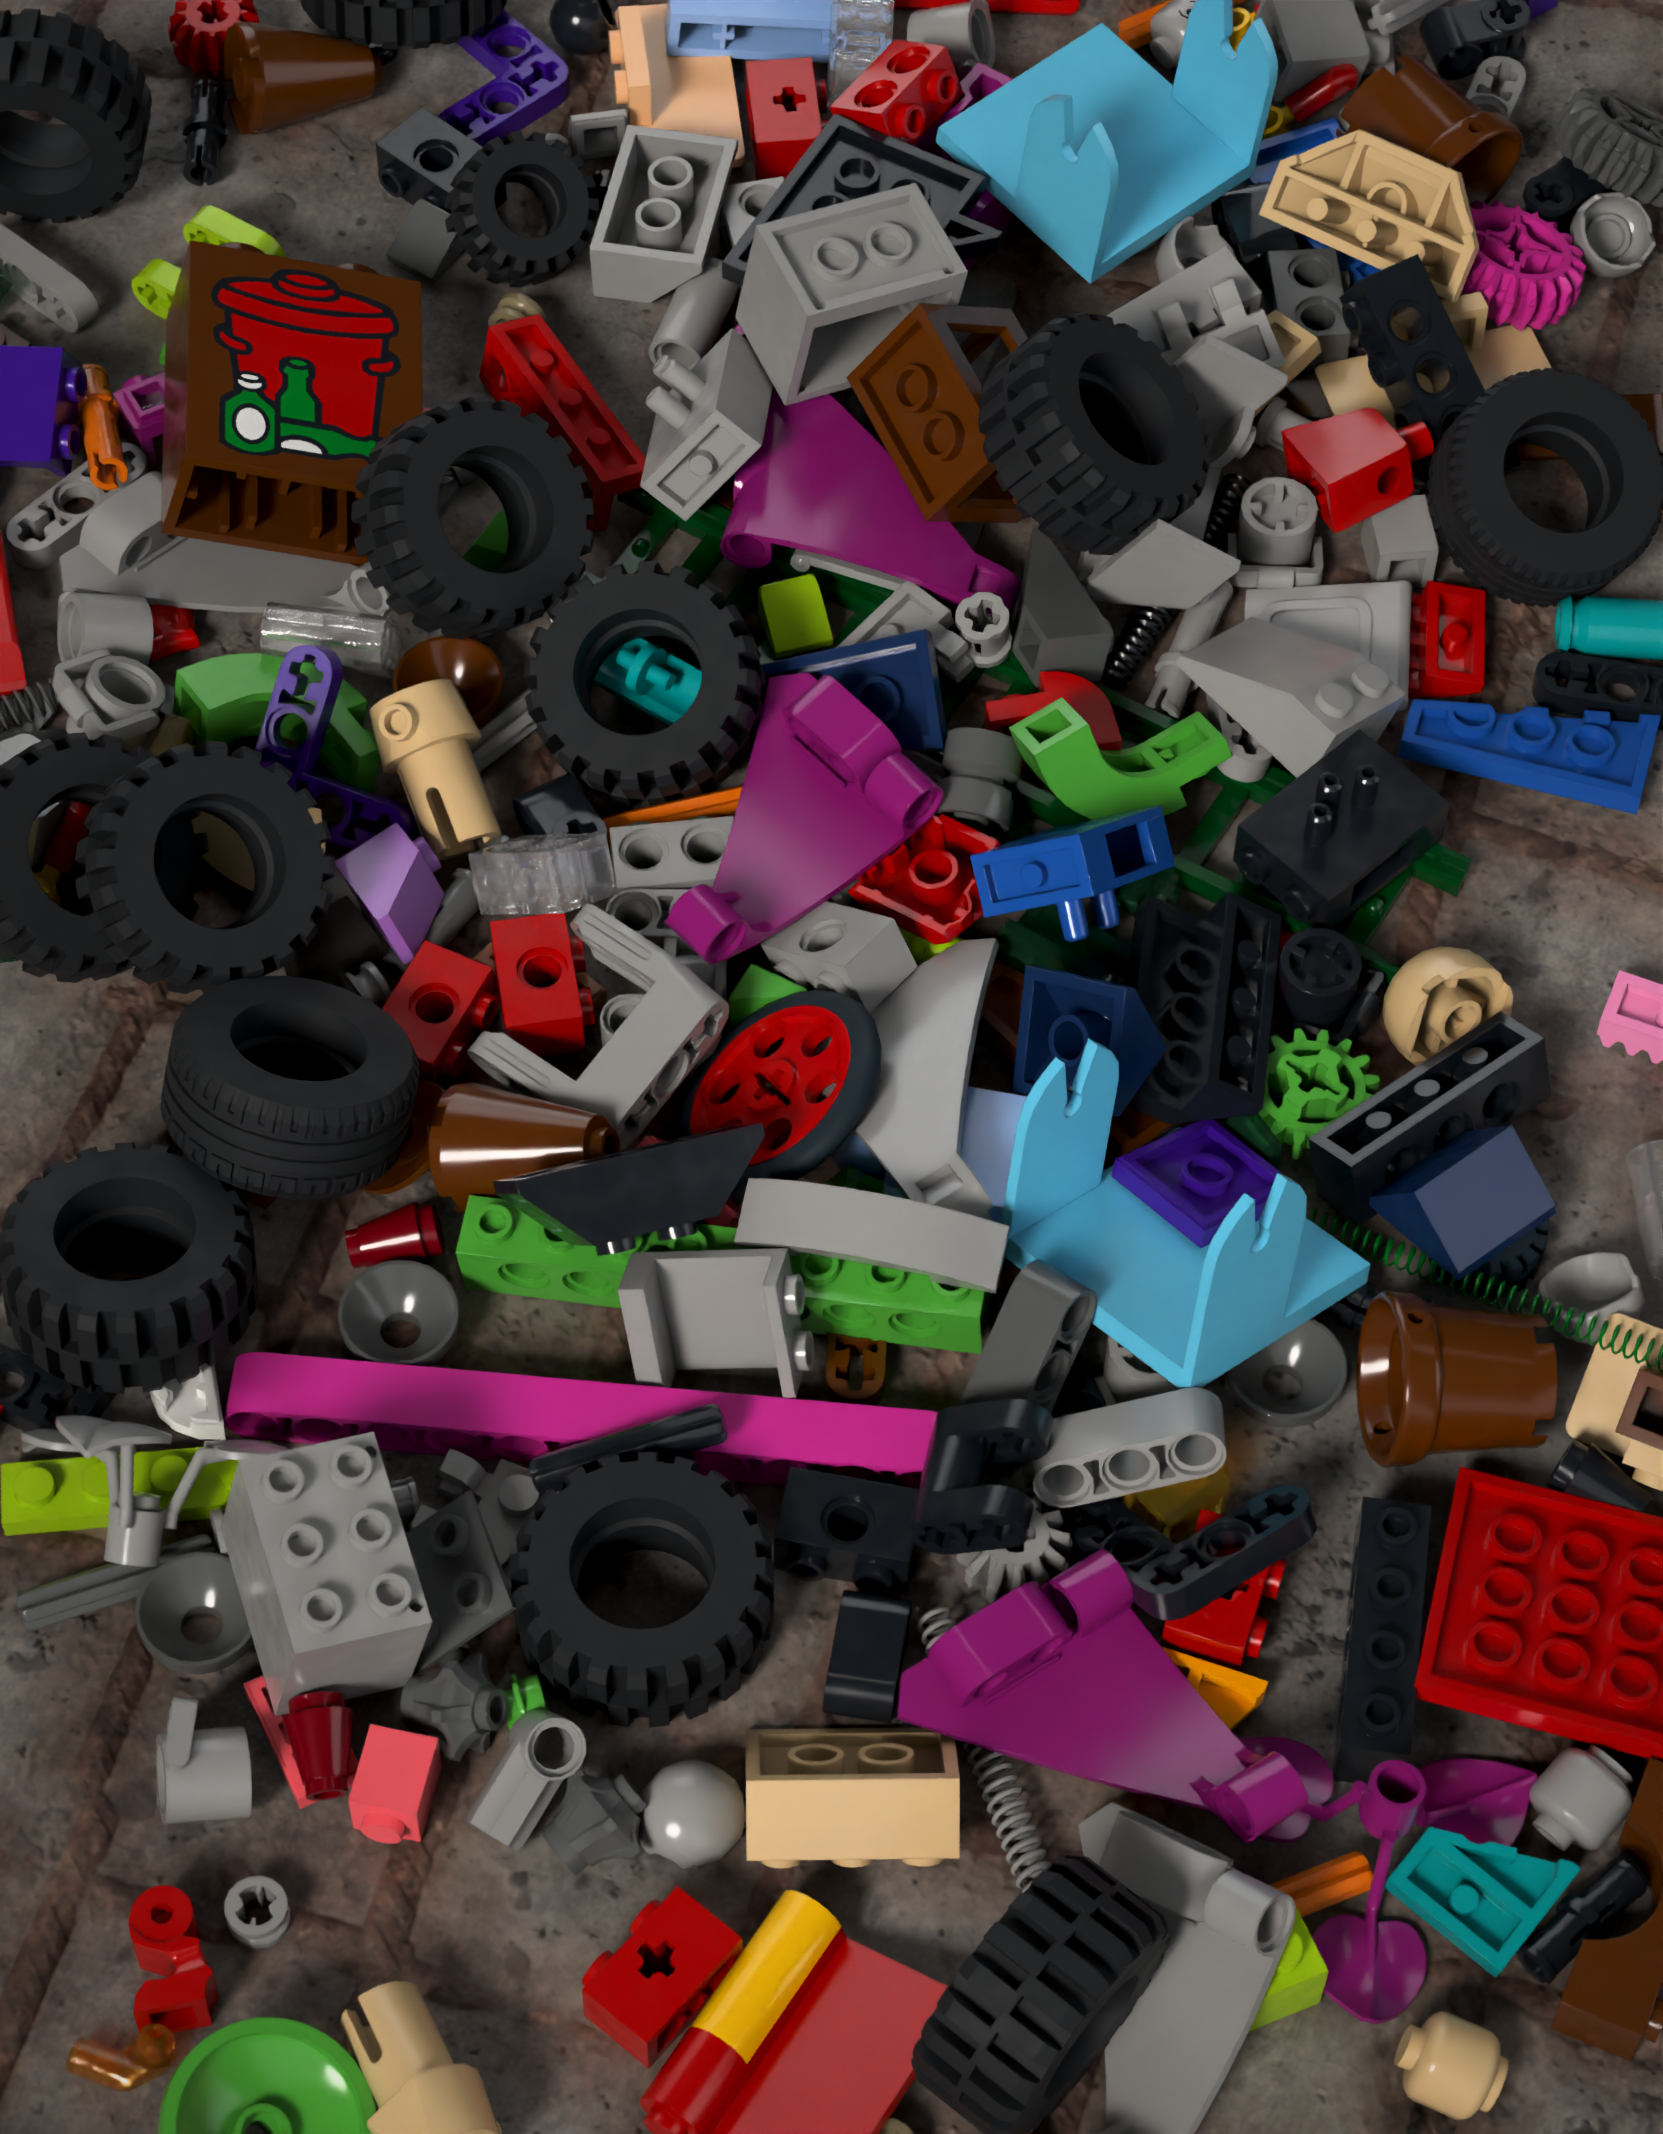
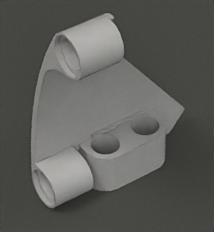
M158 471L145 474L96 506L83 524L79 545L59 558L62 589L64 592L140 595L146 598L148 604L151 605L159 604L186 609L279 614L347 612L367 619L378 620L393 610L386 604V599L390 596L384 586L374 589L365 574L372 570L369 561L357 567L348 563L162 534V474Z
M996 938L961 940L918 965L870 1014L875 1020L882 1046L881 1072L873 1097L859 1123L853 1129L885 1168L903 1198L964 1212L991 1220L988 1210L994 1206L982 1185L961 1159V1145L968 1082L977 1029L992 966L999 948ZM833 1036L820 1042L815 1048L812 1057L824 1051L830 1044ZM836 1083L825 1087L817 1097L816 1103L825 1100L833 1092Z
M1111 1802L1078 1824L1083 1855L1090 1858L1160 1912L1166 1919L1171 1933V1940L1168 1948L1163 1952L1165 1956L1160 1966L1154 1971L1146 1990L1138 1998L1132 2007L1133 2010L1122 2026H1119L1104 2049L1106 2130L1095 2134H1194L1222 2086L1268 1990L1293 1928L1296 1917V1905L1293 1898L1288 1894L1232 1868L1233 1860L1226 1855L1121 1804Z

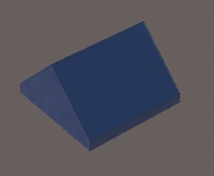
M1025 965L1012 1092L1028 1096L1035 1082L1052 1060L1057 1057L1065 1063L1068 1104L1072 1097L1071 1087L1087 1040L1091 1039L1111 1050L1119 1062V1081L1112 1117L1120 1116L1167 1049L1135 988L1037 965Z
M1512 1125L1463 1132L1369 1197V1206L1458 1281L1556 1213V1204Z

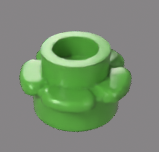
M516 1673L510 1675L512 1688L504 1690L509 1701L507 1723L510 1731L521 1715L531 1710H548L538 1673L518 1679Z

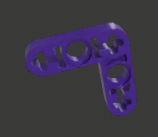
M503 9L496 21L489 27L484 26L480 33L470 38L467 36L459 37L456 42L497 78L445 109L437 117L482 147L488 141L498 136L503 140L510 132L520 131L567 100L570 93L568 65L560 56ZM510 45L517 46L523 50L522 53L514 57H503L496 53L499 48ZM497 102H508L516 106L512 112L506 114L493 113L488 109Z
M309 644L294 647L285 655L281 663L255 750L261 752L262 756L259 765L267 768L279 762L293 773L292 778L287 782L291 789L296 793L307 788L308 783L310 786L307 790L317 804L321 796L326 792H333L341 798L345 807V813L341 823L336 827L327 826L331 839L328 840L330 842L354 850L380 833L366 826L356 828L361 817L370 821L387 820L389 816H391L390 826L397 822L410 840L414 841L417 838L418 828L415 817L408 808L398 802L314 772L342 683L343 667L337 654L327 646ZM317 658L315 668L323 672V679L321 682H311L304 700L308 701L315 700V709L308 704L290 703L291 695L299 696L305 694L308 676L300 672L302 663L313 662ZM291 713L302 717L308 729L304 744L296 749L286 745L280 734V726L283 719Z

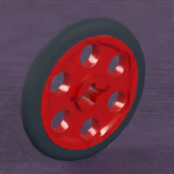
M821 990L800 992L766 1004L741 1020L721 1039L714 1053L698 1067L685 1090L677 1114L675 1139L735 1124L763 1123L765 1137L729 1197L744 1198L748 1178L799 1180L815 1170L841 1146L859 1123L873 1097L881 1072L882 1046L875 1020L863 1004L837 992ZM833 1036L827 1048L820 1054L812 1057L818 1044L824 1039ZM784 1038L779 1049L772 1055L765 1057L768 1048L778 1039ZM770 1082L791 1103L786 1105L764 1086L765 1083ZM836 1083L833 1092L825 1100L816 1103L820 1092L828 1085ZM740 1084L736 1094L729 1101L721 1104L725 1093L730 1088ZM791 1130L786 1142L779 1148L771 1151L774 1141L785 1131Z

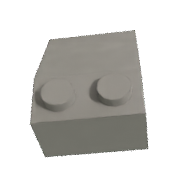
M1254 617L1181 654L1175 663L1296 778L1358 729L1376 743L1406 697V694L1389 679L1385 671L1373 664L1363 654Z

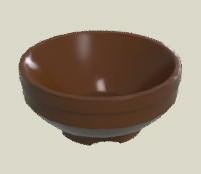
M439 636L422 641L409 649L401 657L394 670V693L422 682L436 679L452 680L461 697L467 700V708L478 728L492 718L502 701L504 675L499 660L488 647L470 638L452 639Z

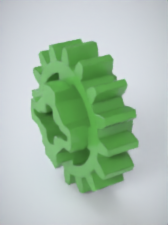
M1301 1028L1294 1030L1292 1043L1286 1044L1276 1034L1270 1037L1263 1109L1257 1115H1251L1249 1130L1252 1134L1262 1133L1267 1130L1270 1133L1267 1148L1272 1151L1280 1147L1283 1142L1291 1145V1158L1295 1160L1301 1157L1304 1148L1310 1149L1309 1137L1376 1094L1379 1089V1076L1368 1074L1371 1060L1369 1056L1361 1055L1355 1058L1349 1056L1352 1041L1348 1038L1341 1041L1337 1046L1328 1044V1030L1321 1029L1316 1041L1307 1040ZM1268 1089L1272 1091L1271 1097L1269 1095Z

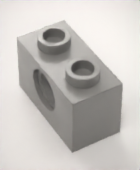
M825 901L802 918L761 943L773 967L771 972L805 987L807 991L821 990L844 994L863 1004L870 1014L918 967L894 918Z

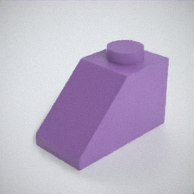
M396 822L335 861V866L360 907L405 965L413 960L419 951L445 893L433 875L442 866L430 846L422 836L411 841Z

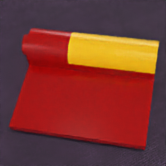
M785 1890L639 2099L641 2107L647 2113L643 2122L653 2134H879L916 2078L911 2064L915 2043L921 2038L923 2026L935 2011L937 2002L949 1986L847 1938L836 1917L819 1902L798 1891Z

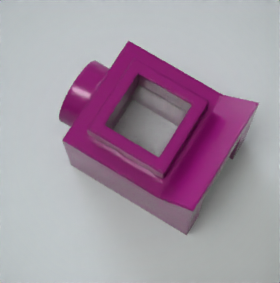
M165 372L153 377L148 375L134 376L127 380L120 390L112 393L120 412L118 425L128 442L138 446L143 454L145 453L149 471L157 469L152 438L163 434Z

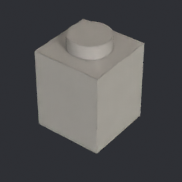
M1425 494L1412 495L1363 520L1361 541L1371 583L1406 580L1411 583L1412 589L1425 588L1428 580L1433 581L1439 547Z

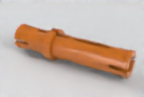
M92 363L83 364L82 367L87 376V393L84 401L78 404L76 424L80 423L90 480L99 489L113 490L119 487L116 480V472L118 479L123 484L128 477V469L124 462L120 435L116 424L120 412L116 400L111 396L108 374L105 369Z

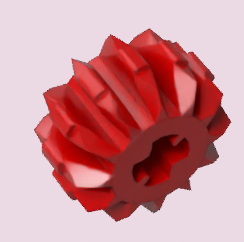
M178 0L175 3L174 15L169 17L168 33L179 65H189L195 76L207 70L211 71L217 79L221 71H223V48L228 27H234V23L243 21L262 23L258 19L257 9L254 7L253 0Z

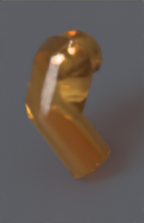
M149 2024L142 2028V2032L136 2036L135 2042L119 2051L79 2037L68 2056L66 2070L116 2091L129 2092L166 2074L170 2070L177 2056L176 2049L174 2048L176 2042L175 2035L164 2025Z

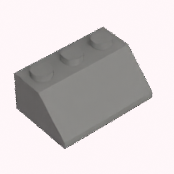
M627 125L589 248L594 296L651 303L703 272L738 150V139Z

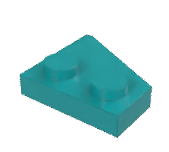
M1429 1827L1387 1879L1384 1888L1496 1978L1581 1868L1572 1861L1559 1859L1555 1863L1519 1854L1515 1847L1491 1841L1478 1844L1467 1840L1462 1834Z

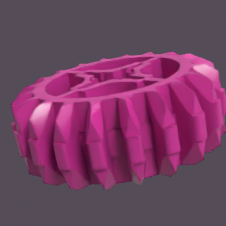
M1495 200L1491 206L1482 201H1475L1470 207L1479 250L1460 295L1481 291L1489 307L1487 318L1494 320L1497 327H1500L1503 323H1509L1516 330L1522 331L1527 324L1538 330H1541L1546 323L1557 324L1563 315L1568 314L1570 307L1575 305L1581 292L1580 288L1584 281L1583 275L1586 269V265L1581 261L1583 251L1572 245L1573 237L1570 234L1557 231V222L1544 221L1539 218L1538 212L1533 214L1525 212L1519 204H1516L1513 208L1505 207L1498 200Z

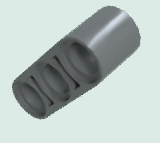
M1040 1259L1027 1264L1016 1276L1009 1289L958 1406L1005 1399H1023L1035 1402L1051 1413L1094 1318L1098 1301L1096 1292Z

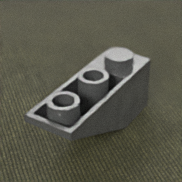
M1033 525L1021 574V588L1019 591L1012 651L1035 687H1039V672L1044 671L1067 672L1083 677L1090 682L1100 681L1107 655L1112 652L1114 646L1112 626L1102 616L1090 598L1086 586L1080 583L1066 562L1061 549L1055 546L1051 538L1038 530L1039 525Z

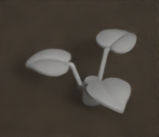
M69 1415L56 1416L55 1426L57 1429H37L21 1432L20 1435L24 1453L37 1447L58 1451L80 1452L86 1459L93 1455L106 1465L110 1504L104 1560L116 1564L139 1567L159 1566L163 1529L177 1528L178 1514L201 1469L205 1465L232 1459L243 1460L290 1450L278 1444L259 1440L204 1441L203 1448H199L195 1452L167 1509L164 1510L159 1508L161 1496L133 1491L134 1454H136L137 1447L135 1444H171V1434L137 1423L112 1422L91 1416ZM117 1453H120V1468H119V1458H118V1454H117Z

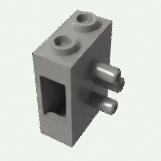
M733 328L691 370L669 355L661 356L653 366V374L669 385L672 390L668 393L662 387H655L646 398V406L654 411L656 415L640 487L684 521H687L763 443L773 384L749 341Z

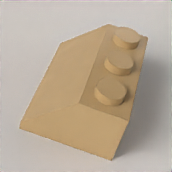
M922 1727L745 1729L747 1861H761L765 1866L772 1868H791L800 1865L803 1860H831L838 1866L854 1868L869 1865L873 1862V1859H902L908 1865L927 1867L940 1864L944 1859L960 1858V1775L954 1738Z

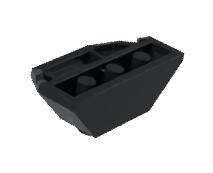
M763 1123L730 1125L493 1181L495 1193L569 1244L595 1246L597 1256L636 1248L634 1236L657 1231L659 1241L689 1236L698 1232L696 1221L716 1217L721 1212L765 1137Z

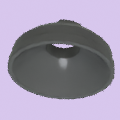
M408 1260L382 1262L358 1274L346 1287L338 1308L341 1336L348 1351L356 1360L427 1367L439 1361L451 1348L457 1335L460 1317L457 1296L448 1280L432 1267ZM396 1321L411 1322L421 1331L418 1340L406 1348H395L386 1344L382 1339V1334L390 1324Z
M1311 1318L1227 1371L1225 1379L1229 1393L1235 1403L1247 1415L1261 1423L1274 1427L1294 1428L1305 1426L1321 1419L1333 1408L1342 1393L1346 1381L1347 1361L1343 1348L1336 1336L1323 1324ZM1273 1373H1286L1299 1382L1301 1392L1291 1400H1277L1266 1393L1262 1382Z
M211 1552L183 1554L163 1563L143 1583L135 1606L137 1630L149 1653L167 1668L184 1674L217 1672L235 1663L253 1645V1638L229 1557ZM198 1614L214 1615L223 1623L220 1635L214 1641L207 1644L191 1643L183 1636V1628L190 1618Z

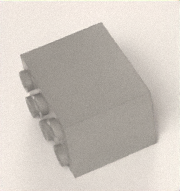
M916 183L756 225L735 318L783 404L788 406L851 388L852 386L847 376L919 303L958 305L968 271Z
M374 1432L239 1460L223 1516L221 1531L275 1716L288 1714V1701L302 1694L336 1691L343 1693L344 1699L347 1700L405 1686L413 1675L432 1625V1619ZM417 1604L420 1606L421 1611L414 1612L409 1606Z

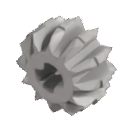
M1037 1495L1031 1498L1034 1508L1027 1539L1022 1545L1016 1546L1020 1548V1552H1010L1008 1548L956 1554V1560L959 1562V1565L967 1567L964 1580L968 1585V1589L987 1585L985 1598L989 1604L998 1600L1002 1594H1008L1025 1583L1037 1581L1041 1586L1068 1569L1069 1564L1066 1558L1071 1555L1072 1538L1069 1533L1061 1531L1063 1517L1060 1514V1510L1041 1513L1042 1501L1039 1500Z

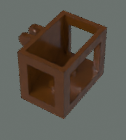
M919 303L847 376L850 385L926 522L1018 523L1024 517L1014 506L1017 501L1009 490L1003 492L995 477L998 471L994 463L987 462L983 450L986 436L979 433L978 424L979 411L982 408L979 406L983 387L970 366L999 336L1003 339L1010 353L1028 339L1012 309ZM951 331L970 332L971 334L959 345Z

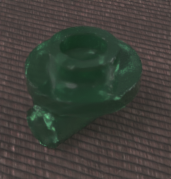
M1168 868L1123 885L1116 896L1118 906L1130 912V915L1135 919L1136 908L1148 895L1174 905L1180 895V892L1175 888L1179 880V874L1172 868Z

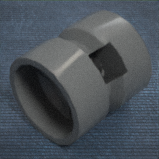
M963 727L949 730L941 768L949 777L938 780V785L943 789L944 795L940 807L933 816L939 817L941 814H944L988 836L1007 834L1015 804L1011 798L1012 792L1007 787L1018 784L1024 760L1013 737L981 728Z

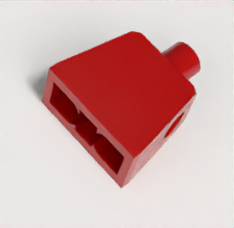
M1367 407L1281 431L1288 478L1307 486L1316 498L1318 515L1334 533L1343 531L1410 497L1414 490L1411 462L1434 453L1433 440L1424 422L1419 421L1395 430L1375 408Z

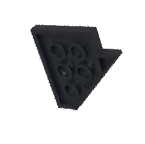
M834 114L723 260L722 278L737 285H743L756 225L916 183L961 260L997 253L1001 248L1002 231L967 217L985 192L986 176Z

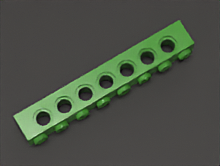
M469 1195L455 1253L466 1289L621 1309L618 1287L632 1252L755 1248L739 1246L734 1243L737 1228L696 1223L698 1232L695 1234L659 1241L657 1231L634 1236L636 1248L597 1256L595 1246L569 1244L503 1199ZM801 1252V1257L789 1255L792 1274H800L804 1283L805 1302L803 1313L800 1315L802 1330H810L816 1334L827 1335L830 1332L853 1338H869L872 1341L882 1340L887 1341V1343L981 1354L984 1348L993 1296L990 1292L931 1282L928 1275Z

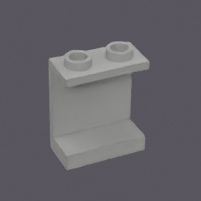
M788 1248L631 1253L618 1287V1294L637 1385L670 1388L676 1370L777 1368L783 1398H796L804 1371H811L813 1368L815 1348L812 1332L810 1330H802L800 1315L803 1313L805 1302L804 1283L800 1274H792Z

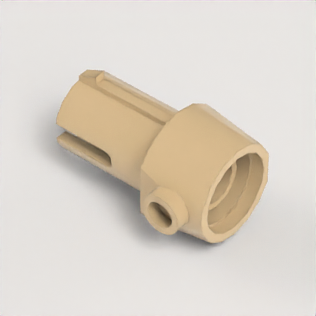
M436 679L413 685L381 699L370 708V719L383 772L399 775L421 836L430 846L438 861L455 858L475 851L473 839L482 837L484 844H489L494 838L502 834L470 750V746L476 744L482 735L452 680Z
M392 1981L378 1985L357 1997L371 2026H362L356 2011L346 2009L343 2012L340 2025L346 2036L347 2051L354 2061L358 2062L379 2107V2110L367 2120V2127L371 2134H502L501 2127L495 2120L478 2069L466 2064H454L417 1985L409 1981Z

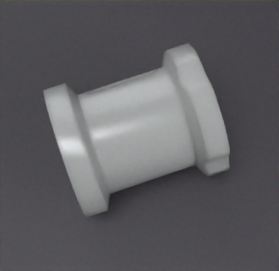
M977 592L971 597L963 599L956 609L955 623L961 631L959 636L968 644V649L963 654L973 661L974 666L978 668L997 666L1005 661L1012 651L1013 640L1009 629V610L1004 605L1001 597L991 592ZM988 607L992 611V617H989L987 615ZM976 644H980L981 653L977 651Z

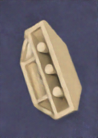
M1361 129L1318 145L1302 154H1296L1280 160L1259 212V215L1380 270L1418 254L1438 296L1451 302L1458 301L1479 250L1462 173Z

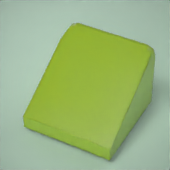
M806 574L759 587L758 615L776 659L833 645V636L820 587L814 574Z

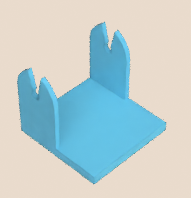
M1198 0L1189 13L1174 84L1172 85L1108 27L1100 23L939 126L936 144L962 167L986 176L985 188L1091 284L1169 232L1186 216L1194 215L1253 175L1277 82L1278 60L1273 41L1262 18L1259 17L1248 28L1236 48V53L1229 43V36L1233 34V0Z
M1091 1039L1087 1040L1071 1087L1072 1097L1068 1104L1065 1063L1057 1057L1052 1060L1035 1082L1023 1103L1016 1125L1001 1224L1010 1227L1004 1257L1021 1270L1031 1261L1040 1259L1096 1292L1098 1298L1097 1309L1091 1323L1177 1388L1204 1387L1367 1283L1371 1264L1305 1217L1307 1196L1301 1185L1289 1177L1279 1173L1276 1174L1260 1220L1255 1222V1199L1244 1192L1224 1218L1211 1243L1203 1248H1199L1112 1177L1114 1165L1103 1171L1119 1081V1062L1113 1052L1104 1045ZM1178 1127V1128L1174 1129L1173 1131L1167 1133L1166 1135H1168V1134H1170V1133H1172V1132H1174V1131H1177V1130H1179V1129H1181V1128Z

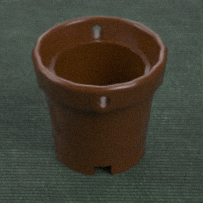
M1404 54L1397 57L1406 67L1393 75L1384 66L1374 71L1357 88L1344 106L1340 116L1350 126L1347 132L1337 128L1336 136L1341 137L1358 129L1365 130L1462 173L1469 206L1471 207L1475 201H1482L1488 204L1511 176L1520 158L1523 136L1517 126L1499 112L1481 109L1432 71L1416 55Z
M1383 1291L1374 1297L1370 1302L1362 1323L1356 1371L1359 1421L1362 1438L1371 1459L1383 1468L1414 1465L1427 1455L1503 1448H1537L1543 1445L1548 1436L1533 1435L1532 1433L1536 1420H1554L1558 1388L1557 1357L1554 1343H1537L1532 1327H1548L1546 1320L1538 1314H1513L1431 1305L1415 1294Z

